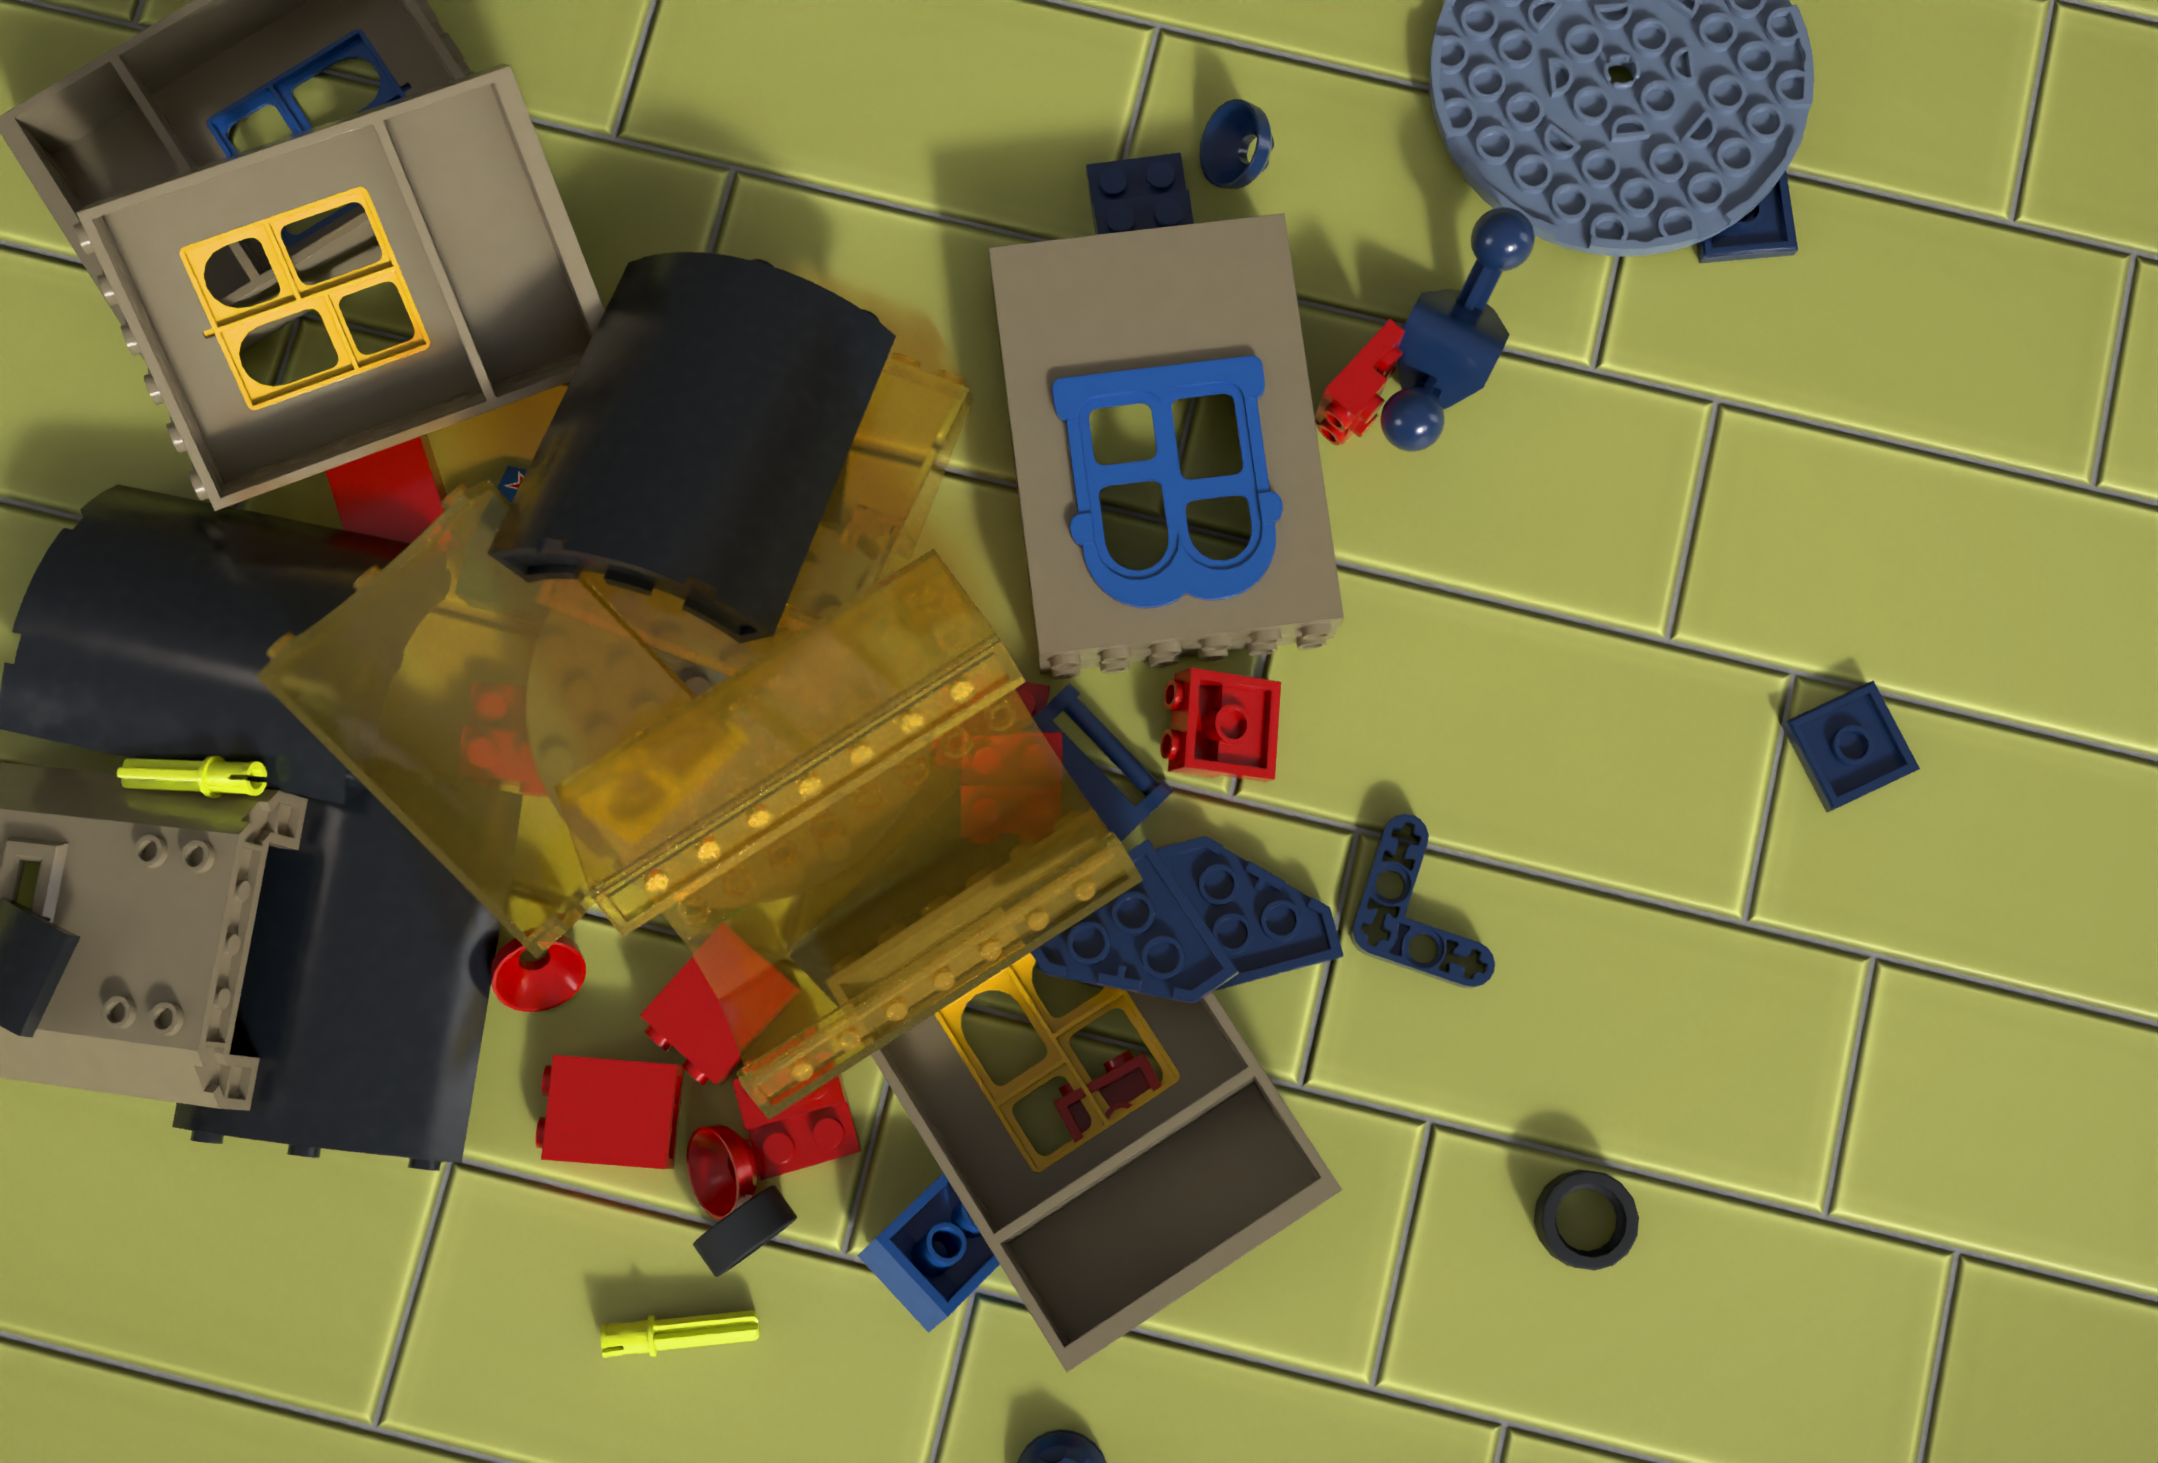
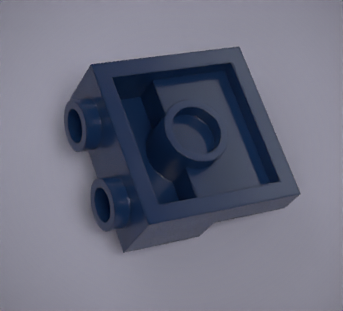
M1181 152L1086 164L1095 235L1194 224L1189 190H1186Z

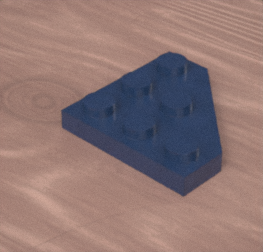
M1207 836L1157 848V853L1239 971L1238 975L1214 991L1339 959L1344 956L1331 909L1324 903L1303 894L1286 884L1284 880L1251 861L1244 860Z
M1148 839L1014 928L1044 974L1048 976L1195 1004L1239 974V971Z

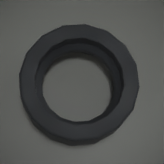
M1575 1170L1558 1175L1544 1187L1536 1201L1534 1224L1539 1241L1552 1257L1570 1267L1595 1271L1615 1265L1629 1253L1638 1235L1639 1215L1634 1198L1621 1182L1606 1173ZM1583 1188L1596 1190L1606 1196L1613 1205L1616 1215L1615 1231L1610 1240L1602 1247L1590 1251L1578 1250L1567 1244L1559 1234L1556 1223L1557 1209L1563 1198L1572 1191Z
M771 1185L712 1226L693 1243V1246L713 1275L719 1277L786 1229L797 1219V1215L775 1185Z

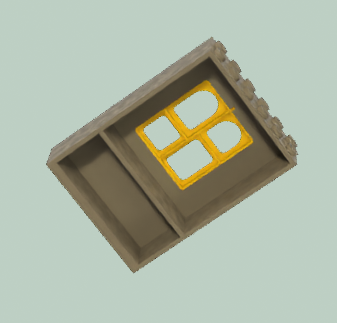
M504 63L87 204L77 212L79 223L73 225L78 241L86 255L95 253L103 269V274L98 275L97 279L110 306L119 304L124 314L126 324L120 327L129 350L133 356L141 353L143 355L149 373L144 375V381L156 405L165 403L169 411L171 422L166 424V427L178 453L188 452L193 468L188 473L194 490L201 501L209 498L214 511L570 382L605 312L510 65ZM351 202L361 204L365 209L382 250L381 259L376 263L316 284L307 285L301 282L282 240L281 229L287 224ZM247 238H255L262 244L279 283L280 293L273 299L249 307L236 308L227 306L214 298L206 286L204 277L206 262L213 252L226 245ZM382 282H392L398 288L413 324L414 336L405 342L377 352L363 354L355 345L340 310L339 302L345 295ZM306 309H315L319 312L338 355V363L334 367L287 384L276 386L259 383L248 375L242 366L239 354L241 342L248 332L260 325Z
M1095 813L1086 818L1082 814H1077L1067 819L1056 828L1057 837L1041 847L1038 842L1024 847L1011 858L1014 862L1012 866L996 875L994 870L982 874L968 885L970 893L954 903L950 899L937 903L924 913L923 916L927 921L911 931L903 927L889 934L879 943L882 950L866 960L862 956H857L844 963L835 971L838 978L827 984L1066 1372H1069L1342 1191V1188L1213 992L1195 1004L1104 987L1100 993L1060 1018L1051 1016L1042 1003L1032 983V969L1036 960L1014 928L1122 856ZM985 991H1001L1011 995L1019 1003L1047 1048V1055L1041 1062L1003 1086H998L992 1082L968 1044L962 1030V1014L967 1003L973 997ZM1121 1009L1125 1012L1162 1069L1163 1077L1160 1081L1162 1086L1154 1092L1150 1088L1130 1101L1131 1107L1116 1109L1107 1119L1105 1113L1110 1106L1106 1103L1099 1090L1091 1094L1086 1084L1090 1083L1092 1079L1072 1050L1070 1040L1075 1033L1110 1010ZM1062 1076L1068 1080L1074 1091L1081 1087L1086 1094V1097L1080 1101L1091 1117V1126L1082 1133L1084 1138L1075 1143L1074 1140H1071L1053 1153L1042 1156L1036 1152L1014 1117L1013 1107L1019 1100L1055 1077Z

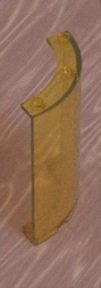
M485 479L470 489L464 484L455 488L440 503V506L445 511L384 569L381 570L377 565H374L360 576L353 584L357 592L299 636L295 637L291 632H288L277 640L265 653L271 661L256 677L537 959L607 892L606 889L644 856L661 839V836L682 817L676 811L677 809L686 816L726 779L751 752L581 575L578 580L549 579L527 583L487 554L511 503L488 479Z

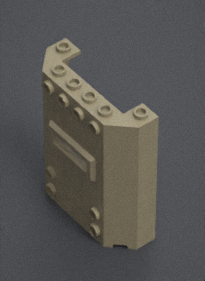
M0 762V900L2 897H6L17 902L25 861L41 862L31 910L51 918L49 922L80 936L79 942L33 1037L18 1036L0 1026V1078L218 1109L250 1111L260 1058L230 1054L268 847L270 845L283 849L299 850L308 799L280 790L264 789L257 796L223 793L218 798L206 797L202 792L126 789L122 786L121 778H118L117 774Z

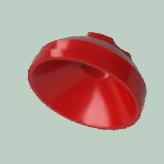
M529 931L515 937L497 952L490 969L491 984L497 999L505 1006L522 1012H539L563 1004L579 991L587 973L585 959L578 945L564 934L553 931ZM531 947H543L548 950L545 956L537 961L526 962L519 959L520 955Z
M722 1124L700 1127L692 1133L686 1155L687 1172L692 1190L704 1211L712 1218L722 1220L754 1196L757 1179L762 1175L760 1156L753 1150L748 1139L743 1138L728 1126Z

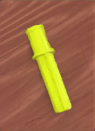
M209 756L203 761L127 758L124 760L122 767L117 768V777L121 778L122 786L126 789L202 792L204 796L209 798H218L223 793L257 796L264 791L267 782H251L247 780L249 776L267 777L266 768L262 763L258 761L226 762L219 756Z
M747 1310L656 1320V1316L653 1314L648 1315V1320L601 1324L600 1331L603 1358H609L625 1354L650 1353L651 1357H656L658 1350L754 1341L759 1338V1317L756 1311Z

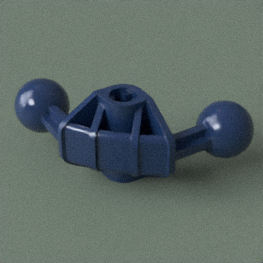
M1498 207L1484 213L1475 223L1471 233V248L1476 261L1461 291L1444 289L1422 292L1403 328L1405 334L1399 345V349L1403 352L1397 361L1402 390L1394 393L1386 401L1380 418L1384 436L1396 448L1415 452L1433 445L1440 437L1444 428V409L1484 388L1510 335L1496 311L1487 302L1502 272L1515 269L1523 264L1530 256L1534 246L1535 235L1533 226L1529 219L1520 211L1509 207Z

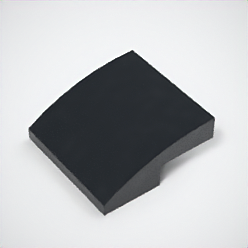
M2 897L0 900V1026L18 1036L33 1037L79 942L80 936L49 922L51 918L42 916L14 900Z

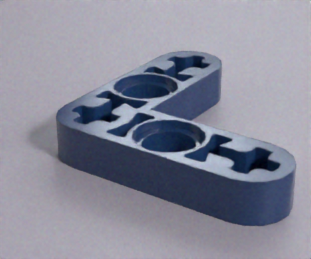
M1409 814L1395 816L1384 826L1351 925L1350 936L1353 945L1365 955L1459 987L1474 988L1485 984L1490 980L1495 969L1493 954L1486 946L1459 935L1405 918L1426 851L1429 834L1426 825L1416 816ZM1404 825L1411 827L1410 836L1417 839V845L1410 844L1407 846L1401 859L1404 862H1411L1410 870L1398 862L1382 860L1384 853L1391 858L1395 855L1398 840L1391 837L1392 831L1399 832ZM1392 871L1402 879L1403 891L1399 897L1386 899L1378 893L1375 884L1376 878L1381 872ZM1369 900L1381 908L1396 909L1395 917L1389 913L1384 914L1380 930L1387 933V939L1378 940L1374 946L1367 944L1368 935L1361 932L1362 925L1369 926L1372 924L1378 910L1367 908ZM1415 935H1426L1434 941L1436 954L1430 962L1419 963L1410 956L1408 950L1409 942ZM1446 942L1454 944V948L1449 953L1450 955L1465 958L1469 956L1471 951L1476 953V962L1483 965V971L1473 973L1470 979L1464 977L1465 968L1452 962L1446 963V972L1439 970L1438 967L1446 956Z

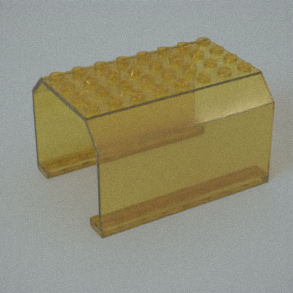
M934 548L554 786L591 898L622 937L658 914H663L688 947L718 997L745 1065L744 1068L736 1072L741 1086L768 1119L773 1118L1143 881L1114 832L1110 833L1072 780L1015 688L1026 681L1003 642Z

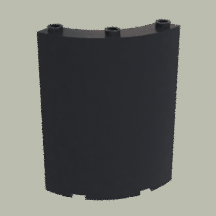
M672 252L646 256L628 262L487 554L527 583L549 579L578 580L582 571L605 574L603 579L608 585L628 589L647 596H651L653 589L656 588L685 600L681 610L709 623L740 644L773 636L896 335L882 325L878 317L872 312L860 309L834 292L805 278L775 268L769 262L762 259L747 260L734 256L703 252Z
M119 484L103 491L80 509L83 518L74 529L63 528L59 532L37 567L14 622L12 632L21 634L14 664L4 663L0 691L1 730L129 758L203 761L209 756H219L226 762L258 761L266 768L267 777L249 776L248 781L267 782L265 788L343 805L369 787L374 775V761L371 757L376 728L391 678L399 671L403 660V651L419 624L436 605L446 599L449 593L452 573L447 568L448 551L233 507H225L214 511L212 504L208 502Z
M375 771L369 787L344 805L293 794L308 799L299 850L283 849L270 845L268 847L230 1054L260 1058L250 1111L176 1103L172 1127L191 1130L190 1140L196 1142L223 1144L224 1136L289 1144L287 1154L302 1157L320 1158L321 1148L409 1158L408 1168L440 1171L441 1161L462 1163L490 994V969L497 951L522 796L458 784L457 788L432 784L431 790L425 789L427 779Z

